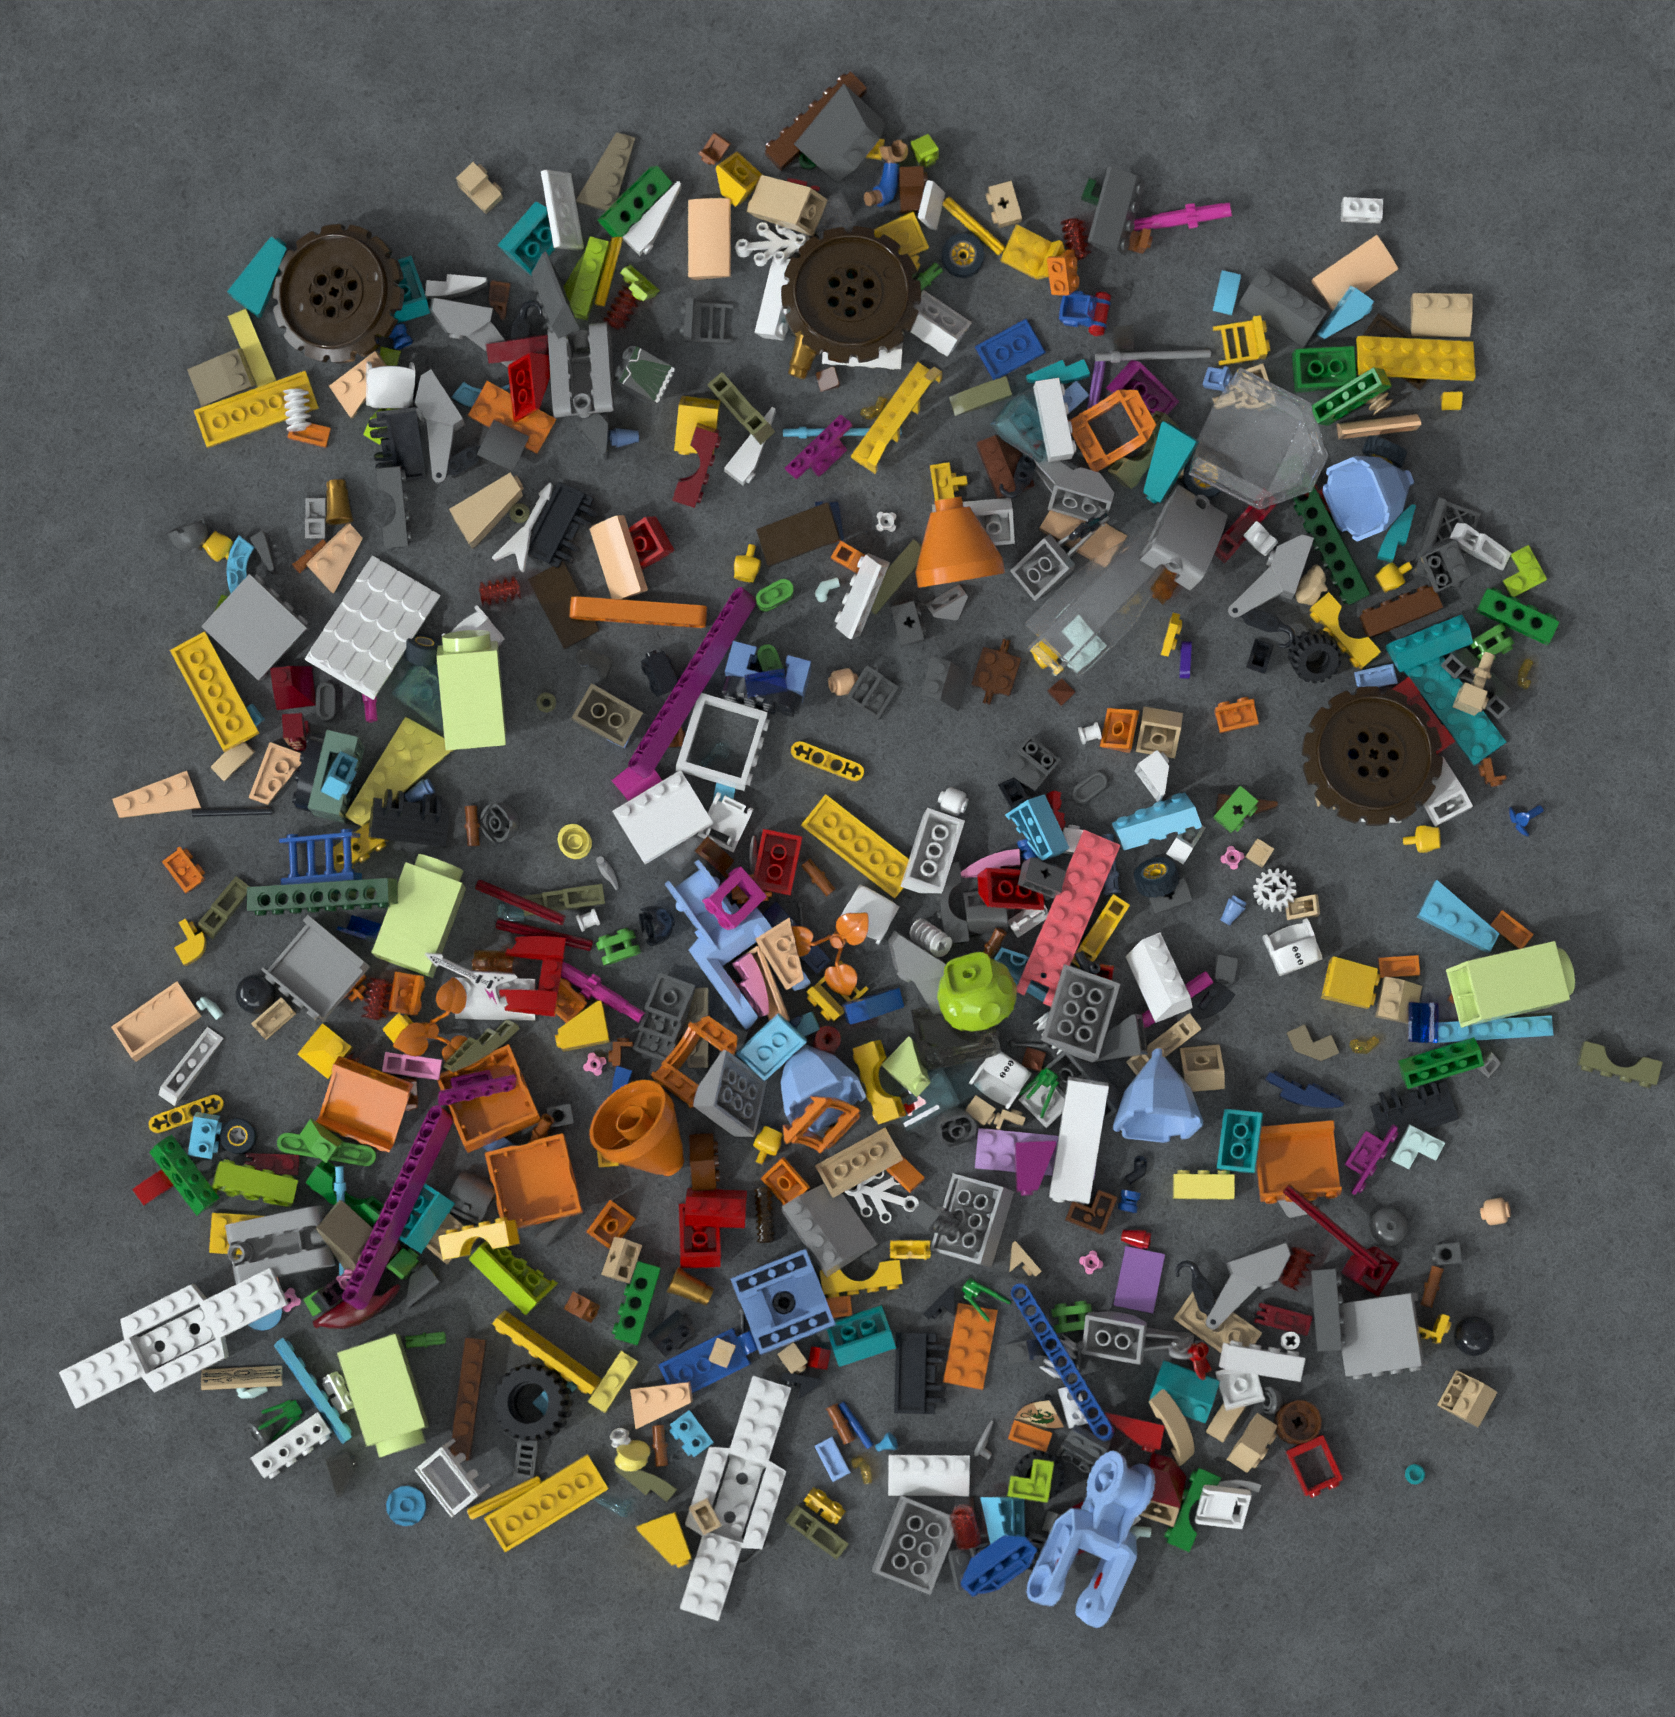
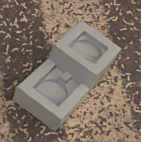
M305 498V538H325L326 498Z
M1242 1480L1220 1481L1218 1484L1221 1487L1237 1489L1241 1486L1259 1493L1261 1488L1259 1484Z

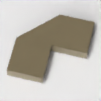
M1305 1025L1286 1033L1294 1051L1318 1061H1323L1339 1054L1332 1035L1313 1043Z

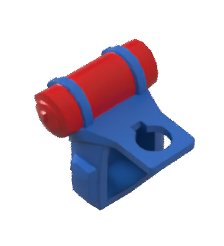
M1074 291L1070 295H1063L1059 320L1066 326L1079 327V325L1089 327L1088 332L1091 335L1103 336L1107 326L1106 322L1111 305V295L1106 292H1097L1095 296L1085 295L1082 291Z

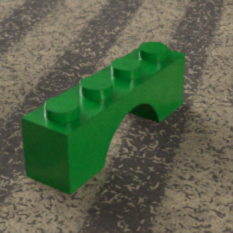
M322 1161L316 1166L305 1183L335 1206L337 1203L336 1191H334L336 1166L329 1161ZM344 1191L345 1204L373 1228L384 1204L373 1195L368 1198L359 1199Z
M1197 1468V1471H1192L1188 1480L1191 1482L1188 1490L1184 1489L1183 1503L1181 1508H1179L1174 1527L1168 1526L1164 1535L1167 1538V1543L1190 1552L1197 1535L1189 1522L1190 1508L1195 1501L1200 1499L1203 1486H1218L1221 1477Z

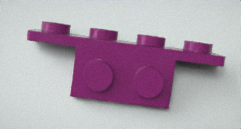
M839 415L785 467L786 472L795 479H798L810 467L814 474L820 477L847 451L839 439L853 426L851 422L842 415Z
M490 1070L451 1078L452 1088L439 1091L438 1104L439 1106L451 1105L459 1101H469L477 1097L511 1091L516 1087V1076L513 1074L493 1079Z
M1392 1125L1383 1141L1366 1130L1344 1163L1361 1174L1351 1190L1352 1194L1361 1193L1365 1188V1179L1368 1175H1373L1377 1168L1376 1162L1379 1158L1383 1159L1388 1151L1386 1146L1390 1141L1393 1143L1399 1134L1396 1125Z

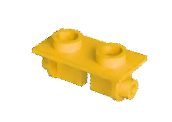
M890 1240V1258H894V1260L908 1258L926 1260V1258H930V1240Z
M814 1487L804 1499L806 1506L816 1513L822 1508L824 1511L820 1516L830 1524L834 1523L836 1525L846 1512L840 1503L830 1500L825 1492Z

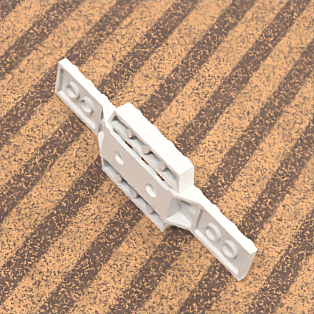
M272 1268L208 1299L196 1284H192L120 1319L124 1335L123 1341L60 1371L59 1374L75 1408L92 1402L141 1377L153 1392H158L228 1358L225 1336L288 1305V1302ZM199 1304L201 1306L141 1337L136 1336ZM193 1323H197L200 1326V1332L197 1335L190 1332V1326ZM214 1338L216 1339V1340H214V1341H212V1342H210V1343H208V1344H206V1345H204V1346H202V1347H200V1348H198V1349H196V1350H194V1351H192V1352H190V1353H188V1354H186V1355H184V1356H182V1357H180V1358H178V1359H176V1360H174V1361H171V1362H169V1363H167V1364H165V1365H163V1366H161V1367H159V1368H157V1369L154 1370V1368H156V1367H158V1366H160V1365H162V1364H164V1363H166V1362H168V1361H170V1360H172V1359H174V1358H176V1357H178V1356H180V1355H182V1354H184V1353H186V1352H188V1351H190V1350H192V1349H194V1348H196V1347H198V1346H200V1345H202V1344H204V1343H206V1342H208V1341H210V1340H212V1339H214ZM158 1340L165 1343V1349L162 1352H158L155 1349V1343Z
M753 1376L731 1447H709L691 1506L708 1498L711 1506L713 1505L726 1460L729 1456L730 1461L714 1509L722 1526L703 1535L689 1510L685 1525L701 1534L702 1539L680 1606L682 1610L719 1621L741 1548H763L786 1474L784 1469L769 1461L790 1394V1387ZM766 1468L759 1489V1493L754 1505V1509L749 1521V1525L743 1540L742 1534L761 1477L762 1470ZM741 1472L748 1476V1481L743 1485L736 1481L737 1474ZM732 1511L735 1513L736 1519L733 1523H727L724 1520L726 1512Z

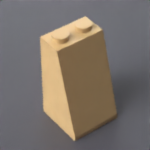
M761 175L760 180L756 184L753 197L748 203L747 212L756 218L813 236L828 200L810 187Z
M510 472L449 509L472 549L482 541L523 496L521 490L524 488L517 475L513 477Z

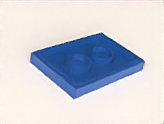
M1027 318L975 346L977 353L993 380L1007 375L1046 353Z

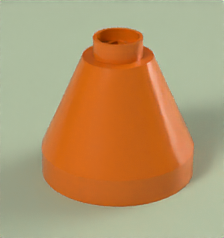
M962 496L934 501L936 512L930 513L915 571L918 588L1004 574L1003 557L970 506L963 507Z
M639 1080L626 1084L612 1093L594 1115L590 1126V1140L592 1145L605 1159L656 1175L663 1174L664 1176H671L677 1173L683 1166L684 1150L674 1104L671 1097L658 1083L651 1080Z

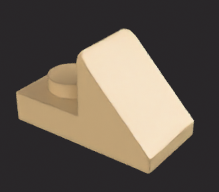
M1014 1241L1011 1246L1009 1272L1022 1262L1024 1264L1022 1269L1028 1276L1033 1274L1036 1277L1041 1270L1019 1244Z

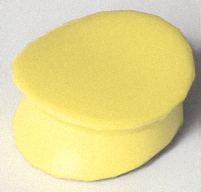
M569 824L561 828L558 833V845L567 857L581 859L590 852L592 840L589 833L583 827L577 824Z
M631 1440L627 1445H619L616 1449L618 1455L615 1458V1464L624 1471L641 1469L647 1464L650 1455L648 1444L639 1440Z

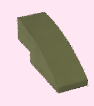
M1005 376L949 397L954 415L958 416L1012 398V393Z
M235 877L198 922L197 928L214 939L247 896V887L250 886L238 877Z
M618 1467L615 1469L645 1495L650 1490H653L663 1500L668 1502L677 1490L667 1481L642 1470L624 1471Z
M798 1505L795 1506L785 1520L836 1560L848 1546L846 1541Z

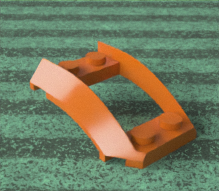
M1118 389L1101 402L1073 419L1068 420L1072 424L1071 434L1090 469L1095 472L1104 469L1145 444L1156 427V423L1138 390ZM1122 403L1139 435L1106 455L1089 422Z
M710 1016L700 1018L701 1021L696 1023L690 1022L686 1033L675 1049L661 1063L662 1066L656 1072L651 1073V1077L656 1083L686 1102L689 1108L694 1107V1097L699 1085L678 1071V1069L693 1051L700 1037L720 1051L727 1050L732 1055L735 1054L738 1036Z
M810 1096L814 1102L805 1108L806 1112L804 1115L797 1117L791 1125H783L784 1141L787 1144L790 1141L803 1144L822 1153L826 1148L829 1149L834 1146L860 1118V1110L838 1098ZM827 1108H835L845 1112L837 1119L838 1123L824 1133V1138L808 1130Z

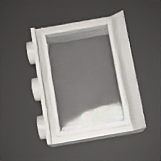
M454 1438L414 1469L451 1518L490 1487L487 1483L479 1489L473 1482V1479L478 1476L477 1470L472 1469L466 1473L460 1465L466 1459V1456L460 1453L454 1457L448 1448L456 1442Z

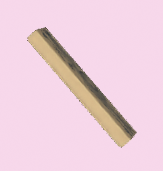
M282 1366L202 1370L201 1389L282 1386L283 1368Z

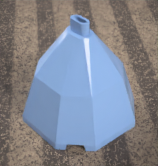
M1354 456L1327 468L1328 482L1323 486L1322 492L1336 527L1342 532L1348 531L1353 535L1352 538L1354 540L1360 541L1386 530L1403 512L1409 487L1413 485L1414 480L1409 470L1403 471L1381 457Z
M804 1044L785 1062L781 1078L784 1111L790 1125L797 1117H802L806 1112L805 1108L814 1102L810 1096L838 1098L853 1106L858 1100L863 1101L866 1098L858 1077L837 1057L830 1053ZM827 1108L808 1129L813 1133L818 1132L838 1122L837 1119L845 1112L835 1108Z
M1154 1049L1152 1051V1058L1149 1059L1124 1091L1113 1124V1130L1116 1132L1121 1130L1122 1136L1126 1139L1161 1143L1170 1142V1137L1180 1135L1181 1139H1188L1203 1126V1119L1190 1086L1167 1059L1162 1056V1049Z

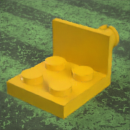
M1016 225L1000 261L1039 280L1049 277L1047 258L1049 256H1060L1065 252V248L1060 240L1050 242Z

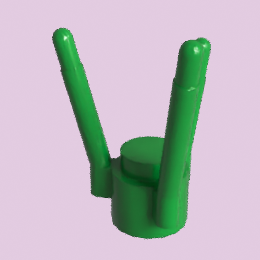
M1048 1067L1044 1070L1042 1069L1019 1092L1020 1096L1038 1082L1026 1096L1027 1099H1030L1041 1085L1046 1088L1051 1086L1040 1113V1118L1044 1117L1054 1090L1059 1084L1057 1081L1059 1076Z
M969 1278L962 1288V1291L966 1293L964 1298L973 1305L987 1322L990 1319L972 1297L977 1298L983 1291L1007 1304H1011L1010 1300L979 1284L972 1278Z
M288 1400L282 1404L262 1410L261 1413L265 1414L284 1408L282 1409L283 1413L258 1427L259 1430L285 1416L288 1420L292 1418L272 1438V1441H276L293 1423L301 1419L299 1415L303 1414L296 1400Z

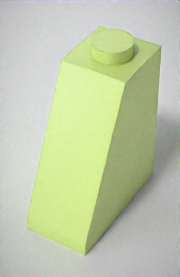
M910 1037L882 1064L884 1069L916 1097L930 1084L921 1048Z

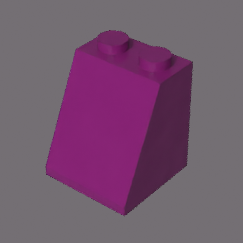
M1056 1141L1016 1142L1014 1144L1016 1192H1021V1196H1032L1039 1189L1055 1149Z

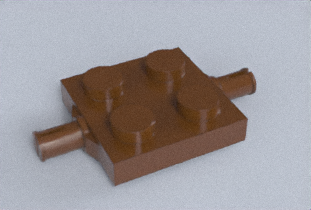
M1003 639L1000 650L983 647L972 685L982 688L986 692L982 702L984 704L991 705L994 694L1010 697L1022 659L1012 656L1007 652L1011 642L1009 640L1006 642V639Z

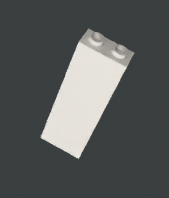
M1068 1077L1049 1197L1053 1198V1201L1064 1202L1068 1200L1084 1205V1203L1089 1204L1109 1088L1106 1082Z

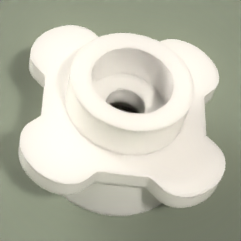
M879 512L877 514L878 524L876 528L878 531L889 530L893 532L896 529L894 525L895 513Z
M624 1428L613 1430L610 1435L612 1447L617 1448L619 1445L629 1444L631 1442V1439L628 1437L629 1431Z

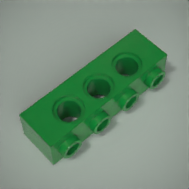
M658 166L649 167L598 219V222L612 237H623L629 232V227L633 223L635 224L642 219L641 214L645 210L648 211L656 203L655 200L659 196L662 197L669 190L668 187L672 182ZM648 185H650L652 188L651 194H648L647 192ZM635 198H636V199L638 200V202H639V205H638L637 208L634 206V203H633ZM621 212L625 213L624 221L620 218Z
M1373 367L1310 406V409L1318 424L1329 426L1391 388L1392 385L1384 369Z
M1493 587L1485 590L1475 611L1491 620L1503 623L1504 626L1546 646L1550 643L1559 624L1555 616L1549 613L1544 615L1538 612V608L1529 604L1525 606L1520 603L1519 599L1513 596L1508 598L1502 595V591ZM1497 602L1503 603L1505 610L1498 611L1495 604ZM1513 612H1522L1523 619H1515L1513 616ZM1533 619L1539 620L1541 627L1534 628L1531 621Z
M1474 1037L1398 1060L1401 1076L1407 1089L1484 1066L1481 1049Z
M172 1134L157 1143L149 1152L196 1216L209 1209L219 1199V1196Z
M637 1261L632 1274L631 1284H627L624 1295L627 1296L625 1304L621 1303L618 1315H621L619 1323L615 1322L612 1334H615L614 1339L639 1345L661 1268ZM639 1278H645L647 1280L646 1288L638 1289L636 1281ZM634 1297H639L642 1302L641 1306L637 1309L632 1308L630 1305V1301ZM629 1316L634 1317L636 1320V1324L632 1328H627L624 1323L625 1319Z

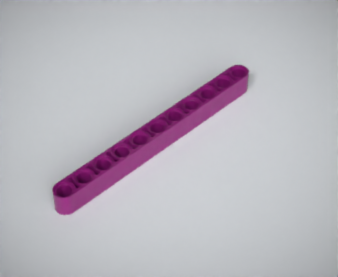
M738 587L731 594L629 760L628 767L642 778L649 777L656 768L756 605V598L743 587Z
M439 1105L433 1106L428 1111L344 1290V1301L358 1310H362L368 1305L453 1123V1116Z

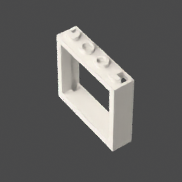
M701 693L690 719L676 764V771L681 770L685 774L745 791L746 785L750 786L753 774H750L751 768L757 765L759 756H756L757 749H761L764 738L761 737L763 730L767 731L770 722L767 719L768 712ZM705 704L759 719L741 778L687 762Z

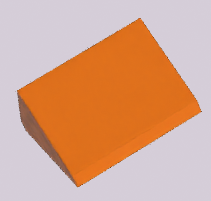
M1107 708L1100 747L1130 753L1139 711Z
M784 1157L760 1178L767 1187L772 1188L773 1194L783 1205L810 1189V1186Z
M609 1200L586 1232L610 1249L614 1237L622 1238L636 1219Z

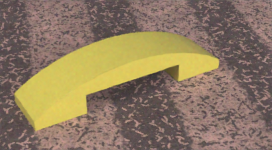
M244 309L228 316L257 386L260 387L276 381L247 310Z

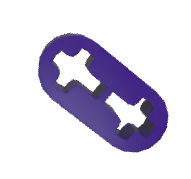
M1181 641L1179 678H1190L1191 641Z

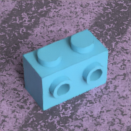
M340 751L330 768L321 792L337 800L340 799L342 794L346 795L351 787L349 781L352 782L357 773L354 769L358 759Z
M201 1112L195 1113L188 1155L212 1159L214 1153H218L219 1142L216 1141V1138L222 1129V1122H219L220 1116Z
M690 1410L670 1424L672 1429L669 1431L676 1440L679 1438L684 1443L682 1448L688 1456L692 1454L695 1457L714 1443Z

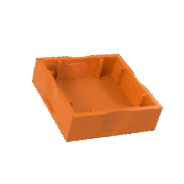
M509 1044L494 1050L484 1058L460 1070L443 1072L440 1074L439 1080H437L442 1091L452 1088L451 1078L490 1070L493 1079L513 1074L516 1076V1087L511 1091L499 1092L490 1096L477 1097L469 1101L464 1100L448 1105L457 1131L468 1153L537 1124L541 1120Z
M563 1133L538 1139L521 1146H509L485 1152L490 1178L496 1192L500 1218L507 1217V1221L516 1220L517 1229L583 1213L566 1138Z

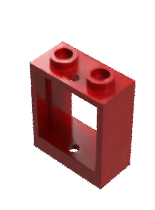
M1323 1435L1285 1451L1304 1496L1310 1495V1498L1322 1493L1321 1489L1328 1487L1329 1490L1340 1485L1339 1481L1343 1480ZM1321 1445L1334 1477L1311 1488H1307L1294 1457Z

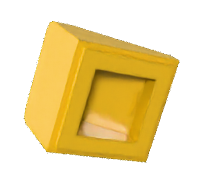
M1443 392L1441 395V409L1460 410L1463 392Z

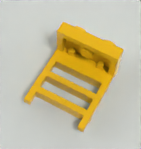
M1261 315L1253 316L1252 321L1213 327V331L1221 330L1226 359L1219 361V366L1266 359L1267 352L1270 351L1269 340H1265L1264 332H1267L1265 320L1262 321ZM1237 327H1244L1249 353L1248 357H1242ZM1232 328L1237 353L1236 359H1230L1225 329Z
M824 976L814 987H811L806 992L808 995L807 1000L814 1007L818 1005L822 1009L820 1013L828 1021L831 1019L835 1022L844 1014V1011L837 1001L821 986L825 982ZM865 986L859 991L855 987L853 991L857 995L852 1000L859 999L868 988ZM841 995L847 1002L852 1001L848 996Z
M1439 1314L1432 1331L1418 1326L1419 1333L1422 1334L1421 1338L1425 1340L1430 1337L1433 1338L1432 1343H1441L1443 1335L1448 1333L1450 1329V1317Z

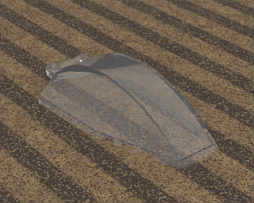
M1151 525L1146 526L1081 566L1024 624L1038 637L1027 649L1030 652L1033 651L1053 671L1052 674L1055 677L1068 666L1082 679L1137 623L1168 570L1164 564H1160L1154 569L1139 560L1153 530ZM1041 641L1063 661L1060 665L1038 646Z

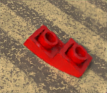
M1052 791L1046 794V798L1063 831L1065 827V813L1058 812L1062 804L1060 799L1061 792Z
M161 1169L132 1190L143 1206H145L174 1185Z

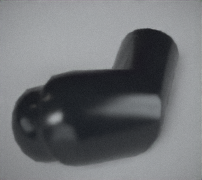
M1084 951L1074 954L1082 971L1094 975L1099 973L1101 968L1099 963L1087 960Z
M1141 1155L1136 1156L1134 1159V1171L1125 1176L1130 1185L1146 1174L1147 1160Z

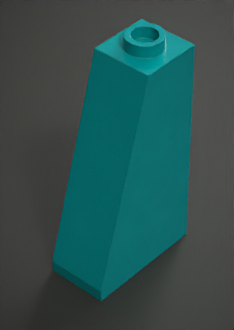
M270 237L227 291L229 296L259 319L263 316L272 294L274 279L280 274L279 265L288 252L287 244L280 238L275 240L273 237Z
M1167 421L1161 423L1143 491L1144 494L1148 495L1146 499L1154 504L1165 501L1200 442Z

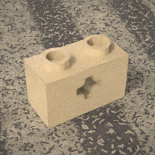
M1012 181L990 186L986 199L988 205L992 204L994 212H991L993 223H997L998 228L1020 223L1022 216ZM1001 201L1007 204L1005 209L1000 206Z
M614 1237L601 1275L620 1282L630 1283L642 1245L627 1239Z

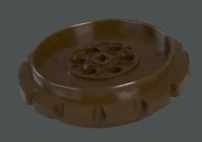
M342 224L322 226L320 234L314 231L307 233L296 242L297 250H288L279 265L282 275L275 277L272 298L278 300V305L273 308L278 327L286 329L285 339L296 350L302 351L305 349V356L324 363L329 358L331 362L336 364L353 362L357 353L365 357L380 346V337L388 338L396 326L398 319L395 318L394 314L396 311L402 310L404 301V289L398 286L399 282L403 280L402 269L398 260L390 259L393 251L384 240L377 236L371 239V231L355 225H349L347 230ZM344 270V275L340 278V274ZM327 277V282L323 285V280ZM357 283L356 290H353L354 285ZM321 297H323V301L319 305V300ZM353 302V308L350 310V304ZM336 309V314L332 317V313Z
M854 226L851 232H846L844 227H837L824 231V238L821 240L812 237L798 249L801 257H792L784 273V279L789 283L781 286L782 308L790 311L785 315V320L794 336L803 335L802 345L814 354L828 353V360L848 364L852 357L857 358L858 363L878 359L880 350L890 353L904 341L902 332H911L918 318L919 311L914 306L921 303V283L919 280L913 279L917 275V269L908 254H899L900 245L885 234L877 238L874 236L875 231L870 228ZM853 272L857 277L849 279L847 274ZM833 281H836L840 285L836 288H832L829 284ZM872 283L874 287L872 289H866L864 287V284ZM851 292V294H855V296L852 297L851 295H848V293ZM835 300L839 304L836 307H831L828 303ZM871 302L873 306L871 308H865L863 306V303ZM851 310L856 314L853 317H848L845 313Z
M1376 686L1358 687L1355 690V695H1351L1349 691H1344L1328 701L1329 709L1321 707L1310 721L1309 727L1313 732H1307L1302 743V756H1306L1309 760L1303 764L1304 775L1308 785L1317 786L1314 795L1326 809L1336 807L1339 818L1354 824L1359 819H1364L1366 826H1384L1389 823L1390 817L1394 818L1396 822L1408 818L1417 811L1415 803L1424 805L1433 794L1436 786L1432 783V780L1440 778L1443 765V757L1436 754V751L1442 747L1440 736L1436 727L1430 728L1427 726L1430 717L1417 703L1412 706L1407 704L1408 697L1392 689H1387L1385 694H1381ZM1358 735L1365 736L1367 742H1360L1358 740ZM1378 736H1384L1386 738V743H1380L1378 741ZM1348 752H1354L1357 755V759L1349 758ZM1388 753L1395 754L1396 761L1390 760ZM1369 754H1375L1376 757L1370 759ZM1358 769H1364L1367 776H1360ZM1379 769L1384 770V771L1386 772L1387 776H1386V777H1381V776H1379L1378 770H1379Z

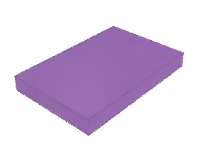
M1125 1246L1114 1306L1153 1314L1165 1254Z

